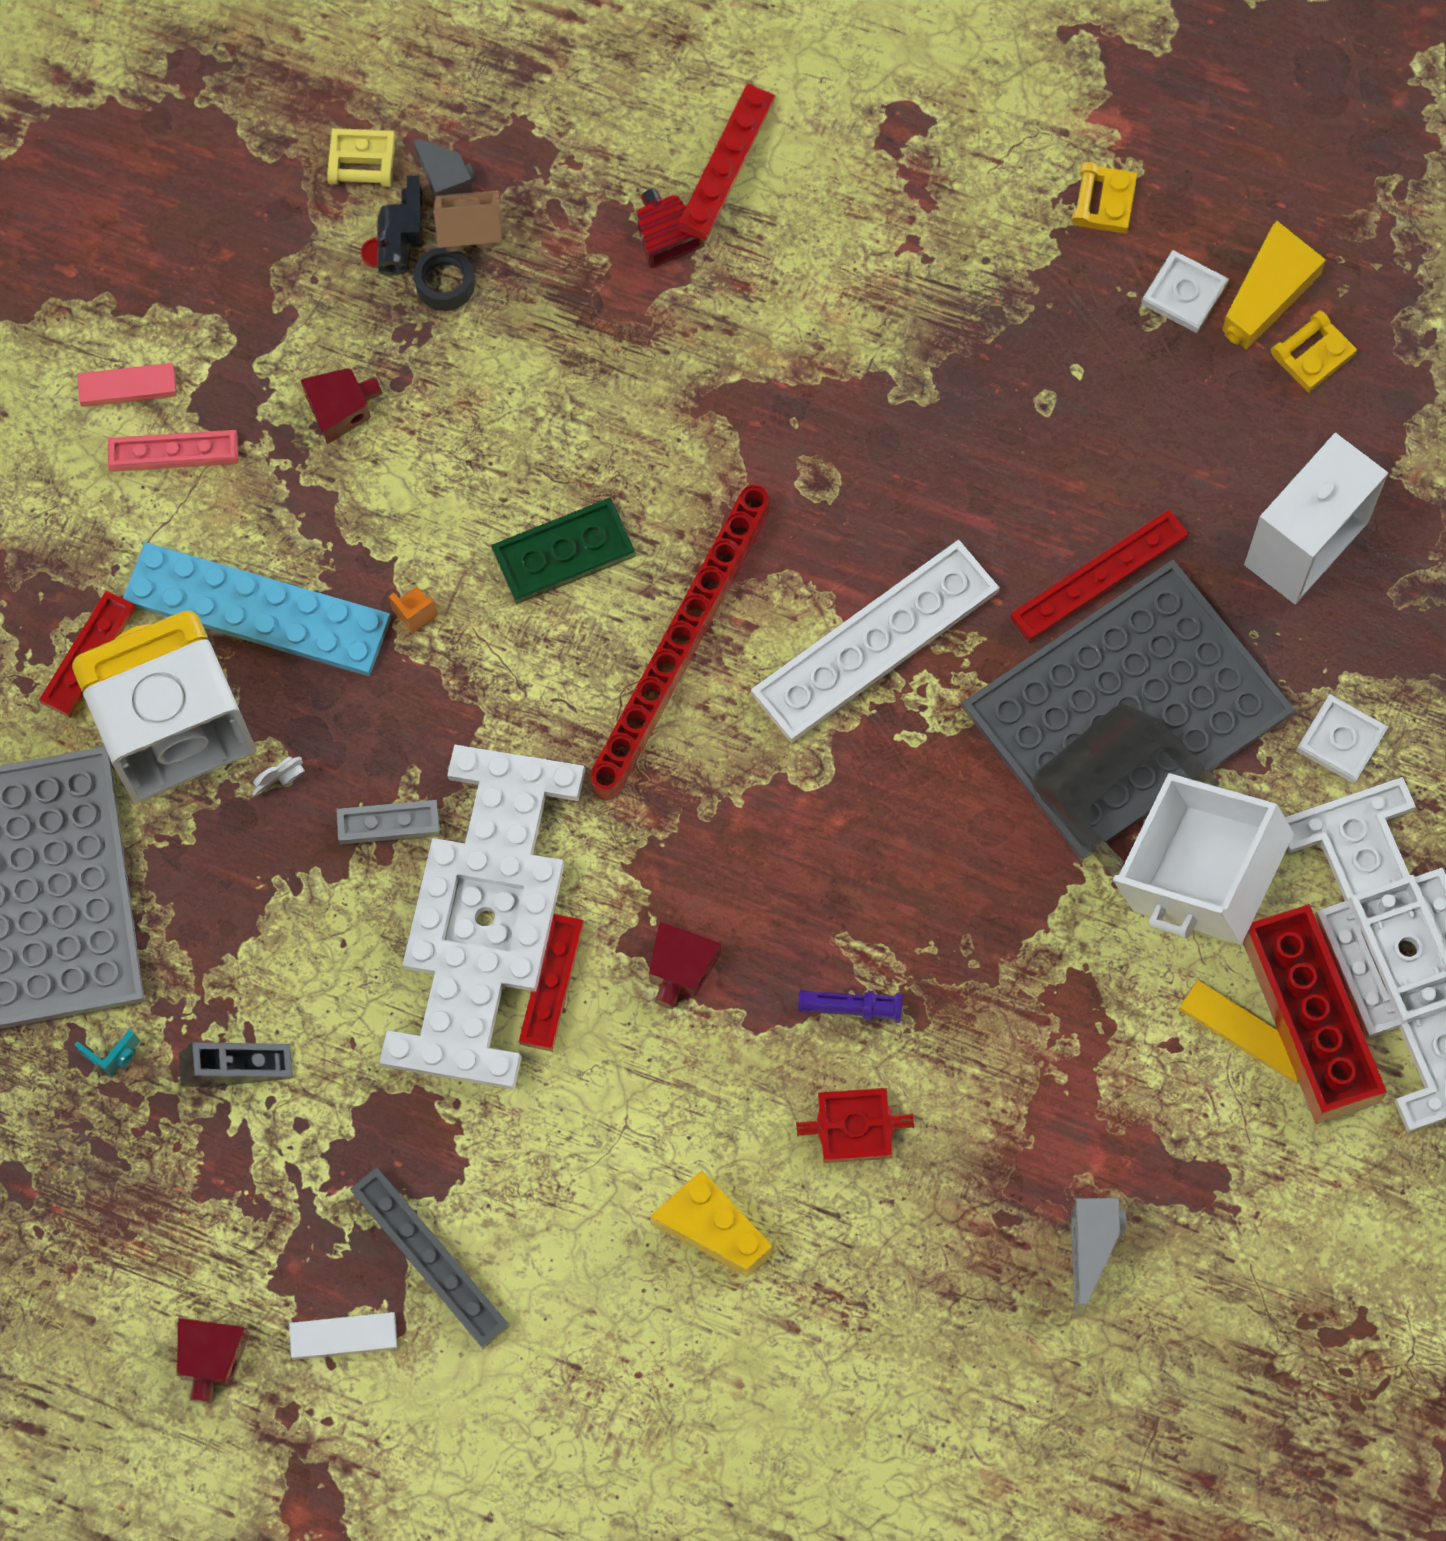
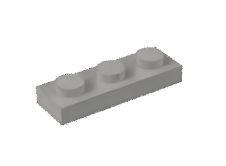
M437 800L337 809L338 841L340 845L440 836Z

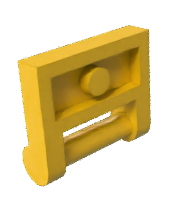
M1092 162L1082 163L1080 168L1082 180L1077 209L1072 213L1071 222L1080 227L1127 234L1137 173L1099 167ZM1094 181L1104 182L1098 215L1089 212Z
M1321 310L1313 314L1310 318L1311 321L1285 342H1278L1271 348V354L1277 362L1308 393L1357 353V349L1331 324L1328 316ZM1319 331L1324 337L1295 360L1290 353Z

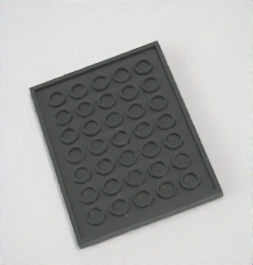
M1174 560L963 701L961 705L965 713L1080 861H1083L1148 816L1168 773L1198 781L1294 715L1295 712L1292 705Z

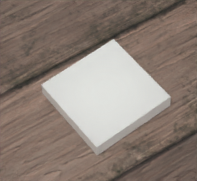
M1172 250L1143 297L1141 304L1198 333L1227 286L1229 279Z
M1329 694L1297 747L1296 752L1355 784L1388 726Z

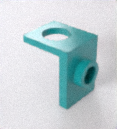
M129 1029L104 1060H101L78 1041L74 1046L81 1055L112 1077L119 1067L124 1068L134 1056L133 1050L140 1043V1039Z

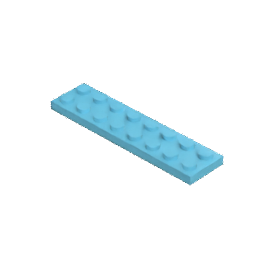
M147 542L144 543L123 599L144 611L165 617H170L185 610L193 611L199 616L203 627L369 677L391 621L390 613Z

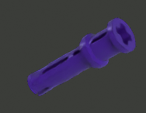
M800 990L798 1012L863 1016V1019H866V1021H872L873 1018L893 1019L895 1023H901L902 993L890 996L876 995L874 991H868L864 995Z

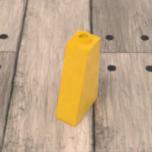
M1278 221L1273 224L1226 315L1222 329L1232 343L1240 344L1246 350L1321 275L1326 259Z

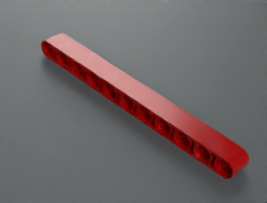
M753 484L741 491L596 760L590 776L593 792L600 799L611 800L621 792L768 517L769 496L766 489L762 486ZM755 500L762 503V505L758 508H751L747 506V503ZM742 527L747 530V533L736 535L732 531ZM724 554L733 557L729 562H721L717 558ZM711 581L719 585L712 590L703 587L705 583ZM693 609H700L704 612L700 617H691L688 614ZM679 636L689 639L688 643L684 645L675 644L673 640ZM663 664H671L675 667L669 673L658 670ZM652 691L660 695L654 701L643 698L646 693ZM636 719L645 722L643 727L639 729H633L628 724ZM621 747L630 750L629 754L625 757H617L613 754L616 749ZM607 775L615 779L612 784L607 786L598 783L601 777Z

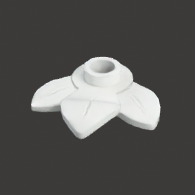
M288 757L277 766L268 768L259 774L253 782L257 787L252 793L253 796L268 789L277 781H280L285 786L305 772L301 766L303 764L302 758Z

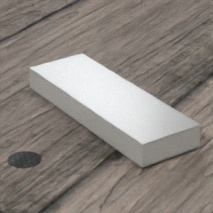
M394 1312L289 1323L291 1358L293 1360L398 1349Z

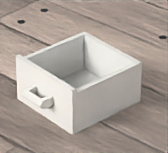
M1168 773L1120 874L1115 875L1113 881L1134 912L1150 917V927L1188 938L1192 930L1242 945L1294 833L1276 803Z

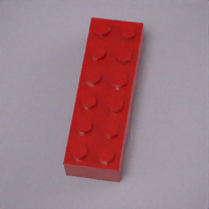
M1310 904L1252 922L1243 940V945L1315 1124L1380 1104L1387 1090Z

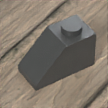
M422 139L413 141L417 159L434 198L442 195L473 193L472 182L476 181V177L471 164H464L460 153Z

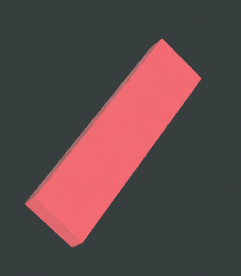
M236 430L108 438V468L110 472L238 464V433Z

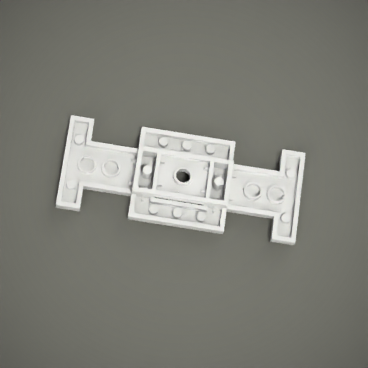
M454 745L447 774L448 779L478 785V790L465 843L432 838L402 966L406 970L434 974L420 1036L387 1030L379 1062L382 1067L515 1089L522 1058L520 1053L492 1049L489 1046L502 990H505L506 987L535 992L537 990L565 864L561 859L533 855L546 796L579 801L586 771L583 765ZM484 911H491L495 914L494 921L488 926H481L477 923L478 915Z
M1403 777L1293 814L1285 817L1294 833L1287 848L1288 853L1291 854L1321 844L1344 897V902L1318 910L1315 916L1367 1039L1400 1028L1425 1089L1399 1097L1394 1101L1407 1133H1411L1446 1120V874L1442 867L1414 877V874L1410 875L1386 822V820L1410 813L1416 808ZM1402 941L1412 942L1417 950L1416 955L1412 957L1402 955L1398 948L1399 943Z

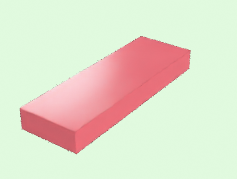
M173 363L77 373L79 403L81 407L177 396L175 367Z

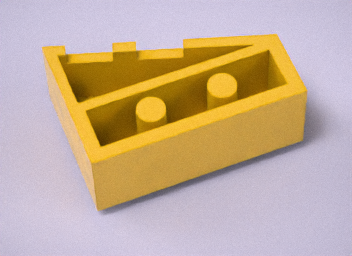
M702 1170L650 1216L651 1225L668 1232L683 1243L708 1254L712 1259L745 1277L752 1274L773 1254V1246Z

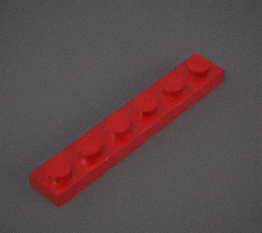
M746 84L678 222V230L704 241L707 240L774 102V94L751 84Z
M1169 509L1012 612L1010 619L1025 639L1031 643L1187 540L1189 533Z

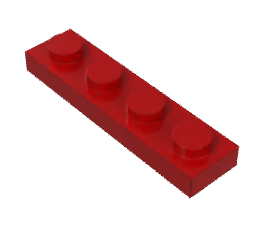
M107 590L104 592L39 698L42 705L68 718L71 717L84 696L73 672L72 665L74 659L79 654L108 643L120 635L136 610L133 603Z
M553 914L537 990L530 993L518 1041L519 1045L553 1052L584 927V920Z

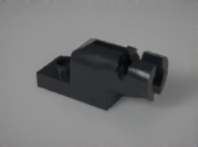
M419 175L407 176V188H401L402 204L384 205L378 214L377 267L381 275L397 276L408 271L411 247L423 246L422 186Z

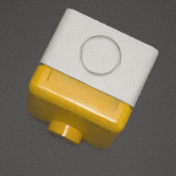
M185 610L153 624H145L128 629L114 640L81 653L74 659L72 665L73 672L112 765L134 804L257 752L202 622L193 611Z

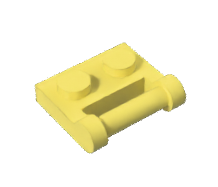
M332 129L327 174L328 184L338 185L339 182L381 183L383 187H391L395 132ZM340 163L381 164V171L339 168Z

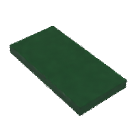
M611 497L491 545L492 552L515 604L636 557L635 549Z

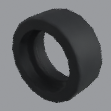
M445 247L434 248L423 254L415 265L414 282L418 297L425 305L435 310L449 311L461 307L472 296L475 287L474 271L471 261L463 252L446 251ZM452 265L459 268L463 275L461 285L447 293L430 290L426 284V276L435 267Z

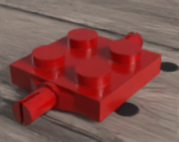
M887 1088L819 1092L817 1121L796 1122L797 1137L818 1135V1139L822 1144L823 1163L892 1158L891 1138L894 1129L914 1128L913 1113L893 1115L888 1105Z

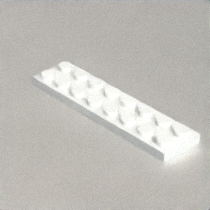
M957 540L752 688L751 695L787 739L793 743L999 593V586L965 546Z

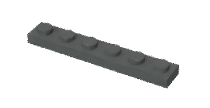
M377 1167L350 1189L482 1349L510 1327L508 1322Z

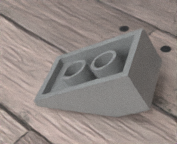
M1076 1198L1071 1211L1074 1317L1082 1316L1118 1237H1122L1123 1230L1126 1229L1125 1209H1119V1198Z

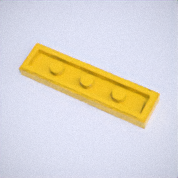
M1196 981L1179 1007V1011L1296 1084L1298 1079L1278 1030L1201 981Z

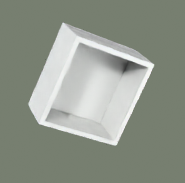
M1334 433L1262 513L1244 565L1296 605L1368 524L1388 472L1337 433Z

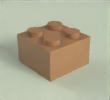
M499 191L436 196L434 217L438 248L445 247L446 251H460L466 245H477V248L487 249L495 247L496 243L502 242Z

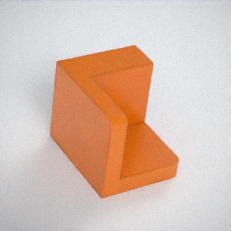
M418 586L400 599L395 593L389 596L392 610L411 634L438 615L434 600L431 597L427 598Z

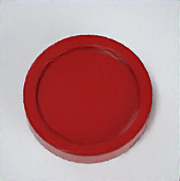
M377 238L367 240L361 247L362 261L371 268H378Z

